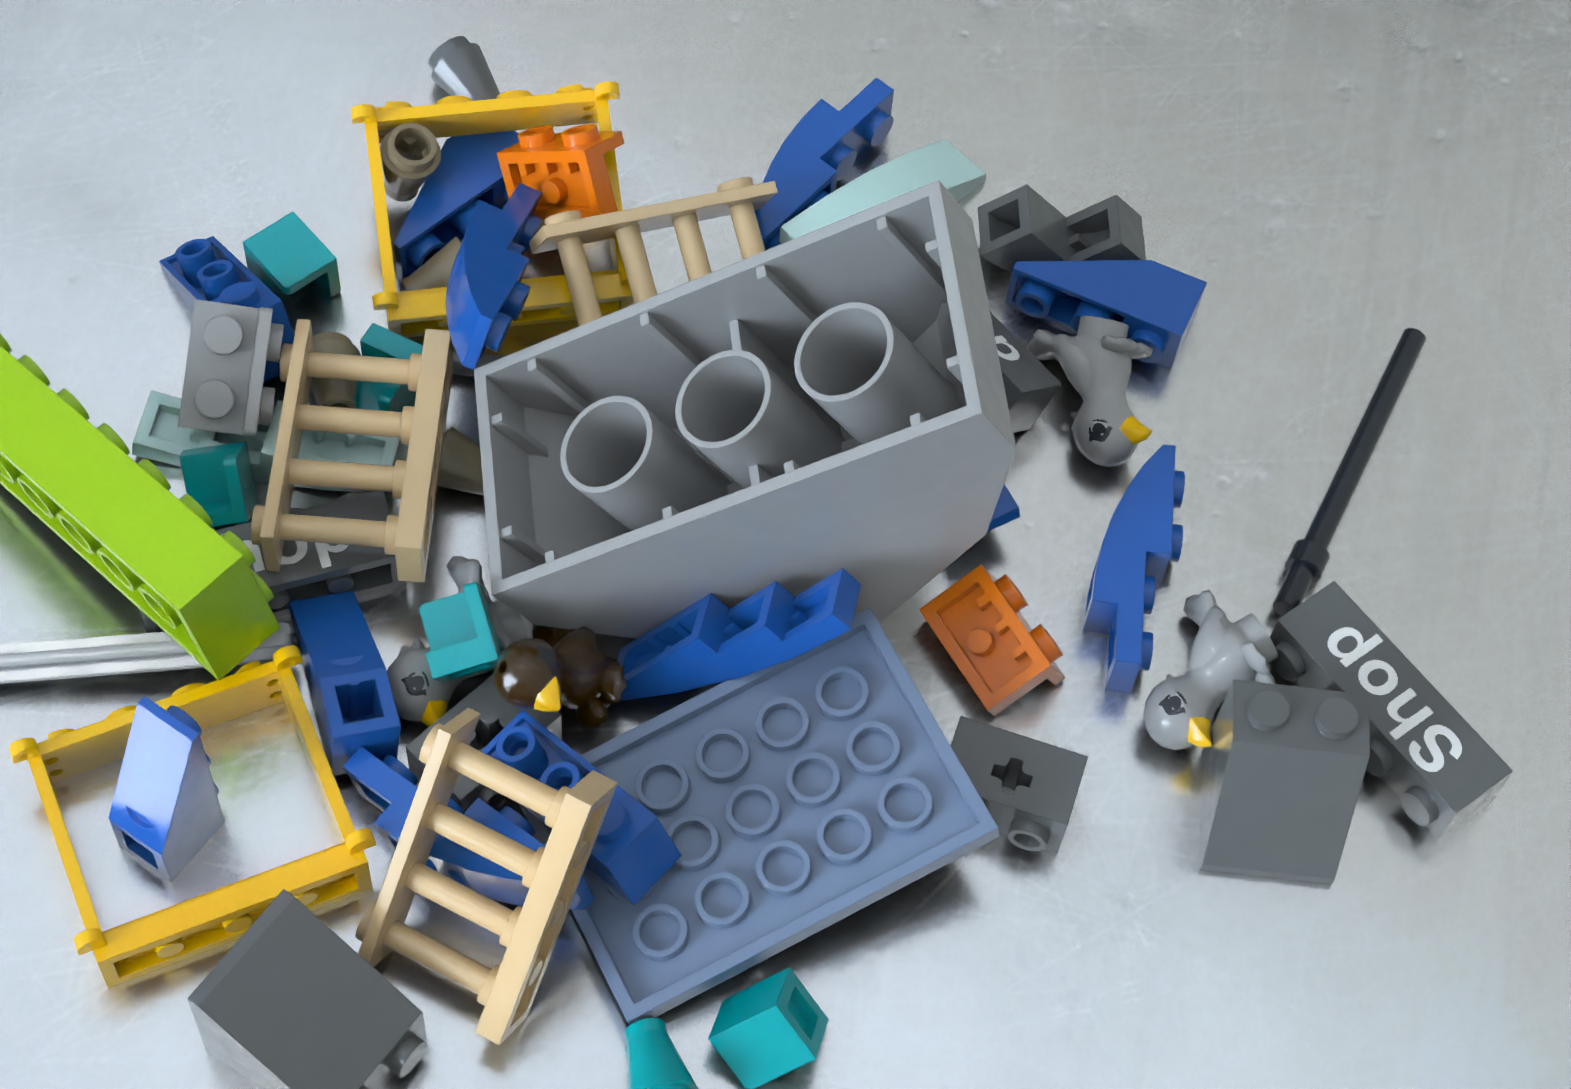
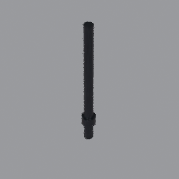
M1407 328L1403 331L1305 538L1295 542L1285 562V568L1288 573L1273 602L1274 610L1280 615L1284 616L1301 604L1310 584L1319 581L1330 559L1327 548L1426 341L1425 335L1418 329Z

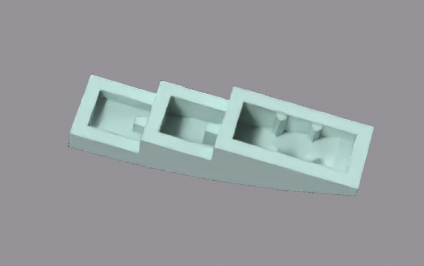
M945 139L899 156L828 194L780 227L779 241L783 244L937 180L944 185L958 202L984 183L986 174Z
M151 390L133 440L132 455L181 467L179 455L183 450L247 441L254 481L269 483L283 401H277L275 410L272 412L271 425H258L256 437L178 427L181 398ZM303 430L298 459L392 466L400 438ZM294 485V487L318 490L374 492L372 490Z

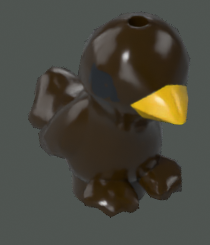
M533 624V638H524L512 642L498 656L494 666V685L499 695L507 703L525 710L536 709L544 712H558L560 707L576 710L577 720L581 727L598 729L600 723L607 719L606 708L613 702L617 703L621 699V693L627 687L623 676L624 667L616 659L605 656L603 652L596 648V636L591 629L585 626L578 629H562Z

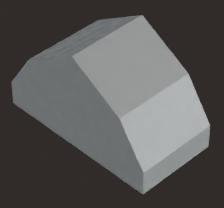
M939 180L474 369L492 596L533 624L562 629H578L585 626L594 633L637 639L710 593L730 609L774 581H778L795 597L842 568L861 584L854 615L870 607L880 623L987 534L1016 451L973 220Z

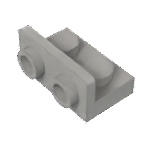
M195 299L178 427L256 437L258 425H271L275 388L263 386L266 361L279 363L284 328L283 324L271 323L272 308H253Z

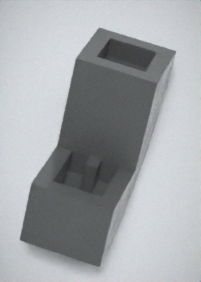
M1026 184L978 207L981 256L1011 272L1016 261L1146 260L1142 216L1117 194L1065 217Z

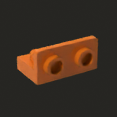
M583 124L566 129L562 133H554L552 125L537 126L518 133V143L497 152L508 198L511 197L519 183L542 192L534 215L542 218L543 222L552 215L572 210L580 211L582 218L617 211L603 154L624 144L622 131L598 132L597 124Z
M980 564L920 608L919 611L986 710L993 716H996L1045 679H1048L1054 685L1065 679L1064 674L1055 663L1057 659L1063 656V653L1042 624H1039L1034 629L1029 626L1020 613L1023 608L1028 606V602L1010 577L1005 574L997 580Z

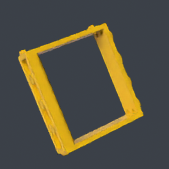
M607 81L599 83L594 87V90L591 87L582 88V84L564 86L552 94L532 95L529 91L511 90L499 94L496 99L472 101L467 96H448L438 100L434 105L412 107L407 102L392 101L386 102L384 107L375 108V106L370 104H361L351 108L352 124L365 123L384 292H379L372 296L373 309H386L388 329L406 338L425 336V329L449 330L445 303L447 287L397 292L379 145L383 137L390 130L404 123L423 125L433 133L435 138L526 130L543 125L557 127L589 123L597 124L598 132L612 131L608 100L620 99L619 84L617 82ZM615 149L603 155L617 211L623 210ZM617 238L609 239L613 270L590 272L602 317L633 305V297ZM565 275L522 279L521 283L530 286L531 289L516 321L512 320L510 327L577 320Z
M289 645L282 647L273 654V661L262 665L260 661L248 663L238 669L235 674L222 678L220 681L216 680L208 684L192 683L177 689L170 697L154 703L165 710L170 705L182 709L198 723L203 731L285 702L340 844L103 931L53 783L123 759L136 706H126L110 713L105 720L77 730L60 729L47 735L48 740L39 743L34 738H22L9 746V752L14 764L28 760L86 929L77 934L73 939L78 955L93 951L108 988L240 939L283 889L295 896L311 912L373 889L368 861L363 850L376 846V841L371 829L362 828L355 830L291 670L292 666L303 663L297 646Z

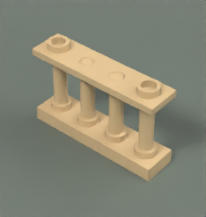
M742 177L717 186L718 192L585 218L581 217V213L578 210L558 213L544 220L545 225L529 242L532 254L558 249L577 322L581 326L602 317L583 244L617 238L635 304L657 295L641 236L642 232L674 226L688 280L692 281L712 272L698 221L731 215L742 259L765 251L754 210L760 209L778 193L776 183L771 181L754 185L751 177Z
M297 319L293 344L284 343L281 350L280 379L286 382L266 503L265 506L255 505L251 523V541L253 545L262 546L266 571H280L285 540L384 548L385 554L395 555L398 581L424 583L454 368L452 339L449 330L425 329L422 354L411 353L410 359L315 352L311 321ZM312 377L408 385L409 391L416 392L415 406H404L402 412L307 404ZM303 430L398 437L401 440V444L409 445L407 460H396L394 466L298 458ZM294 485L392 492L393 499H401L399 516L388 515L386 521L289 514Z
M468 707L445 725L441 723L436 724L423 743L419 760L426 764L378 899L368 907L362 916L355 937L362 942L358 954L372 967L376 966L394 950L478 994L477 1002L485 1007L475 1033L500 1045L529 1014L618 782L592 770L571 789L563 786L558 791L469 746L481 713ZM459 773L545 816V825L552 828L546 847L541 846L537 851H534L448 807L447 805ZM437 833L522 876V885L529 888L523 907L518 906L513 911L426 866ZM415 893L499 935V944L507 948L501 965L496 964L490 969L404 924Z

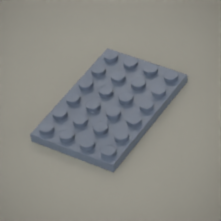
M869 607L854 615L851 630L793 659L737 679L727 680L580 755L605 776L618 782L617 785L656 815L682 856L635 905H632L587 867L583 876L592 892L594 900L586 910H571L627 1023L631 1025L638 1020L657 1017L987 844L999 837V829ZM519 804L527 821L536 831L534 834L535 838L546 846L551 831L529 810Z

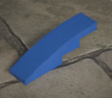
M842 568L795 597L778 581H774L730 609L710 593L620 649L617 661L624 667L623 676L627 687L621 693L620 700L688 691L737 679L798 657L851 630L861 584Z

